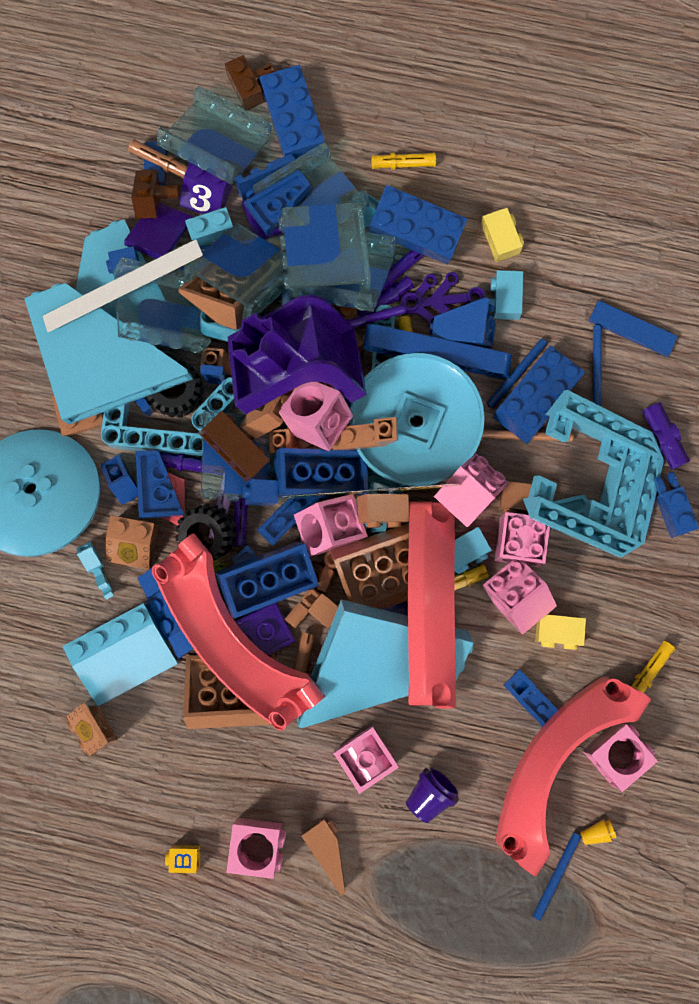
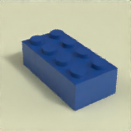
M300 64L259 76L261 90L283 157L292 154L295 160L299 161L326 153L325 140Z
M386 185L368 232L448 265L467 218Z
M550 345L499 406L493 418L528 445L549 419V416L545 414L564 390L572 391L585 374V371Z
M279 448L273 454L274 480H278V498H284L283 496L368 490L367 464L360 457L357 450L327 451L324 449ZM358 493V494H353V495H354L355 499H357L358 496H361V495H364V494H368V493ZM350 494L306 496L292 498L334 499Z
M300 541L215 572L226 606L233 618L319 586L306 545Z

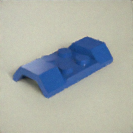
M151 568L137 579L147 597L146 603L164 639L169 640L177 658L180 659L194 648L173 617L152 574Z

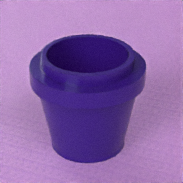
M424 768L419 774L417 784L406 800V805L419 820L429 823L447 808L454 807L459 801L458 790L438 770Z

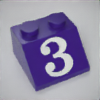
M189 163L183 178L179 206L200 214L224 208L234 185L232 172L218 168L214 170L215 173L212 175Z

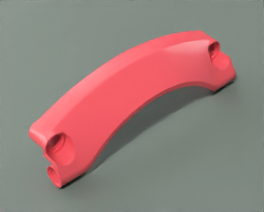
M432 501L409 502V705H428L441 709L456 708L455 517L441 503H432Z
M193 533L178 545L179 548L173 551L166 559L154 565L152 574L177 624L202 661L238 699L270 723L275 729L282 731L307 709L313 708L326 696L307 673L294 670L275 661L261 651L241 631L230 615L218 589L213 557L195 533Z
M609 676L600 677L567 701L545 723L524 752L513 774L504 799L497 828L496 843L506 854L533 876L537 877L550 857L545 826L546 807L551 786L560 767L572 751L588 737L610 726L638 721L651 701V698L641 691ZM612 682L613 688L607 693V684ZM509 837H513L512 843L508 846H504L505 840Z

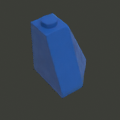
M482 298L434 316V322L430 325V335L473 346L493 348L496 324L495 319L490 315V311H494V301L489 298Z

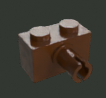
M242 55L225 63V68L244 110L247 111L264 103L262 90L259 86V76L275 71L271 67V63L253 70L250 68L245 56Z
M136 170L131 196L135 218H157L160 199H179V185L160 186L158 170Z

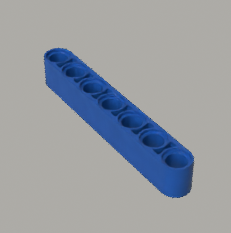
M375 324L366 326L363 345L365 350L395 357L411 353L431 354L452 362L466 372L500 379L509 378L512 355L509 353Z

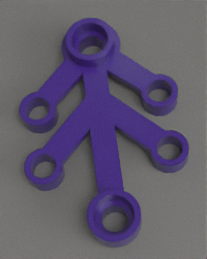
M449 272L444 282L431 297L422 298L427 290L434 288L437 283L436 276L428 274L415 293H407L402 297L400 305L407 307V314L417 313L428 322L430 328L434 316L424 307L432 306L442 314L450 311L445 305L474 302L471 298L473 295H477L479 299L485 298V293L480 287H473L467 294L443 296L450 287H454L458 283V275L454 272ZM454 277L455 281L449 282L448 278ZM433 279L434 283L428 284L426 280ZM413 301L415 306L409 307L407 303Z

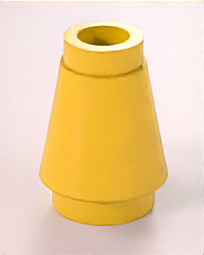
M603 819L580 832L585 845L612 842V839L617 838L611 820L604 821Z

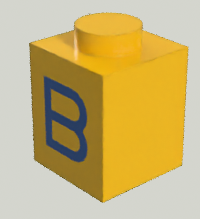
M173 845L170 847L165 855V865L169 866L168 873H197L200 869L201 845Z

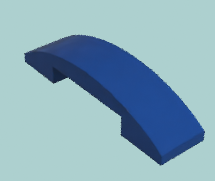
M520 669L503 684L509 693L542 727L558 711Z

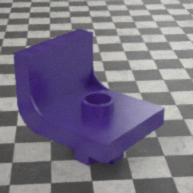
M299 296L263 317L256 312L242 320V326L239 331L227 337L234 403L245 414L308 382L328 383L340 391L351 403L367 395L355 329L326 299L320 296Z

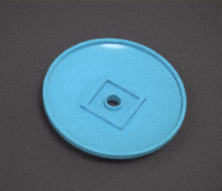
M411 353L390 358L376 366L366 375L364 381L367 395L351 403L350 411L353 417L349 421V425L372 424L374 419L397 417L398 441L384 447L356 449L363 461L375 473L397 484L427 486L452 477L460 466L473 457L483 434L484 408L475 384L457 365L435 355ZM419 416L423 419V424L419 427H414L410 423L411 418Z
M28 430L2 439L0 441V551L15 556L35 557L47 555L66 547L85 531L92 521L99 504L100 478L94 461L77 441L68 436H62L61 433L55 431ZM30 484H35L36 490L33 493L27 494L25 492L26 487Z

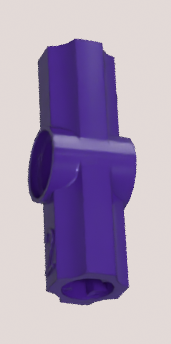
M661 402L642 411L670 469L673 470L690 462L680 442L681 435L679 429L674 423L670 422Z

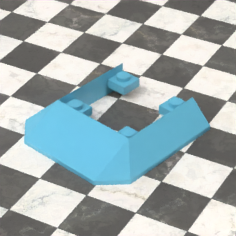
M564 390L545 414L549 416L545 434L558 441L568 442L571 429L574 428L602 442L597 459L609 464L600 503L588 500L583 516L553 503L557 483L542 476L533 477L528 498H523V501L531 519L617 557H623L645 543L657 493L654 478L661 476L664 459L653 432L569 390Z

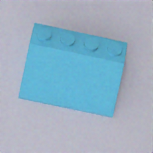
M144 603L62 646L73 669L97 706L110 701L178 664L148 605Z

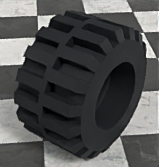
M171 358L191 373L193 379L186 382V389L178 398H166L163 390L147 397L162 414H167L173 418L174 415L183 417L184 413L189 415L192 413L190 411L192 408L196 410L199 407L197 403L203 399L201 396L204 393L203 383L191 364H187L182 359L177 361L176 358Z
M210 504L200 505L184 513V517L178 520L180 525L175 528V531L178 532L175 540L181 543L188 536L195 533L211 553L213 561L230 552L232 546L235 545L236 540L233 538L237 536V531H234L236 523H232L231 518L233 517L231 514L227 515L225 513V508L218 509L216 504L211 506ZM201 522L207 524L212 529L214 534L213 544H208L201 538L199 534Z

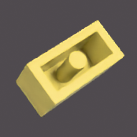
M508 208L484 215L481 226L495 261L499 262L520 254L524 240L521 233H517L515 217L509 213Z
M546 615L536 624L535 642H541V647L555 648V644H564L563 649L577 650V646H584L586 618Z

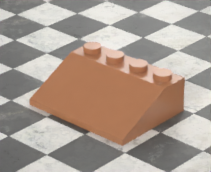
M270 258L253 274L244 277L234 276L214 263L208 262L178 290L181 295L215 322L238 330L242 326V320L254 314L284 285L283 262Z
M409 523L331 550L349 602L385 609L408 601Z
M276 652L268 655L276 661ZM199 655L186 656L184 720L187 729L271 725L238 699L214 675Z

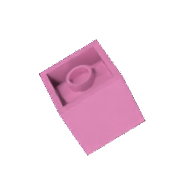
M308 382L294 388V391L279 411V414L295 437L327 451L331 450L353 417L341 392L318 382Z
M475 453L446 482V484H459L460 486L442 487L434 497L468 527L509 483L505 480L504 475L499 471H495L484 457Z
M353 494L318 502L294 514L309 557L329 552L368 537L364 524L358 523V506Z
M505 512L499 521L494 561L510 563L512 560H522L528 566L540 567L546 562L550 527L531 519L529 515Z
M512 560L483 584L494 606L522 635L557 607L547 584L522 560Z
M626 723L611 726L583 750V753L609 784L621 792L626 790L658 762L653 756L656 753L647 743L641 742L638 738L640 736L639 732L631 724L628 726ZM617 740H628L633 748V759L624 769H613L608 759L609 749Z
M373 725L334 750L335 757L359 794L399 768L398 763Z
M237 818L232 826L226 873L274 879L276 872H280V868H282L283 854H280L279 850L283 848L286 838V830H282L283 823ZM253 833L265 835L267 840L273 845V856L271 858L270 856L267 857L263 862L250 860L243 851V839L246 840Z

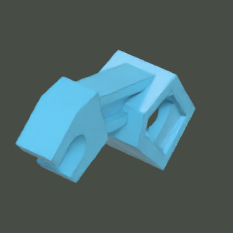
M89 541L78 547L77 555L87 572L94 573L99 590H102L104 598L107 600L113 597L112 586L102 570V567H104L102 559L92 542Z

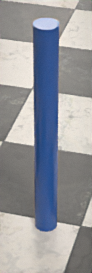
M595 325L593 326V403L601 406L602 326Z
M541 338L510 374L509 378L504 381L486 403L489 408L493 409L547 345L544 339Z
M573 832L532 917L541 921L582 837Z

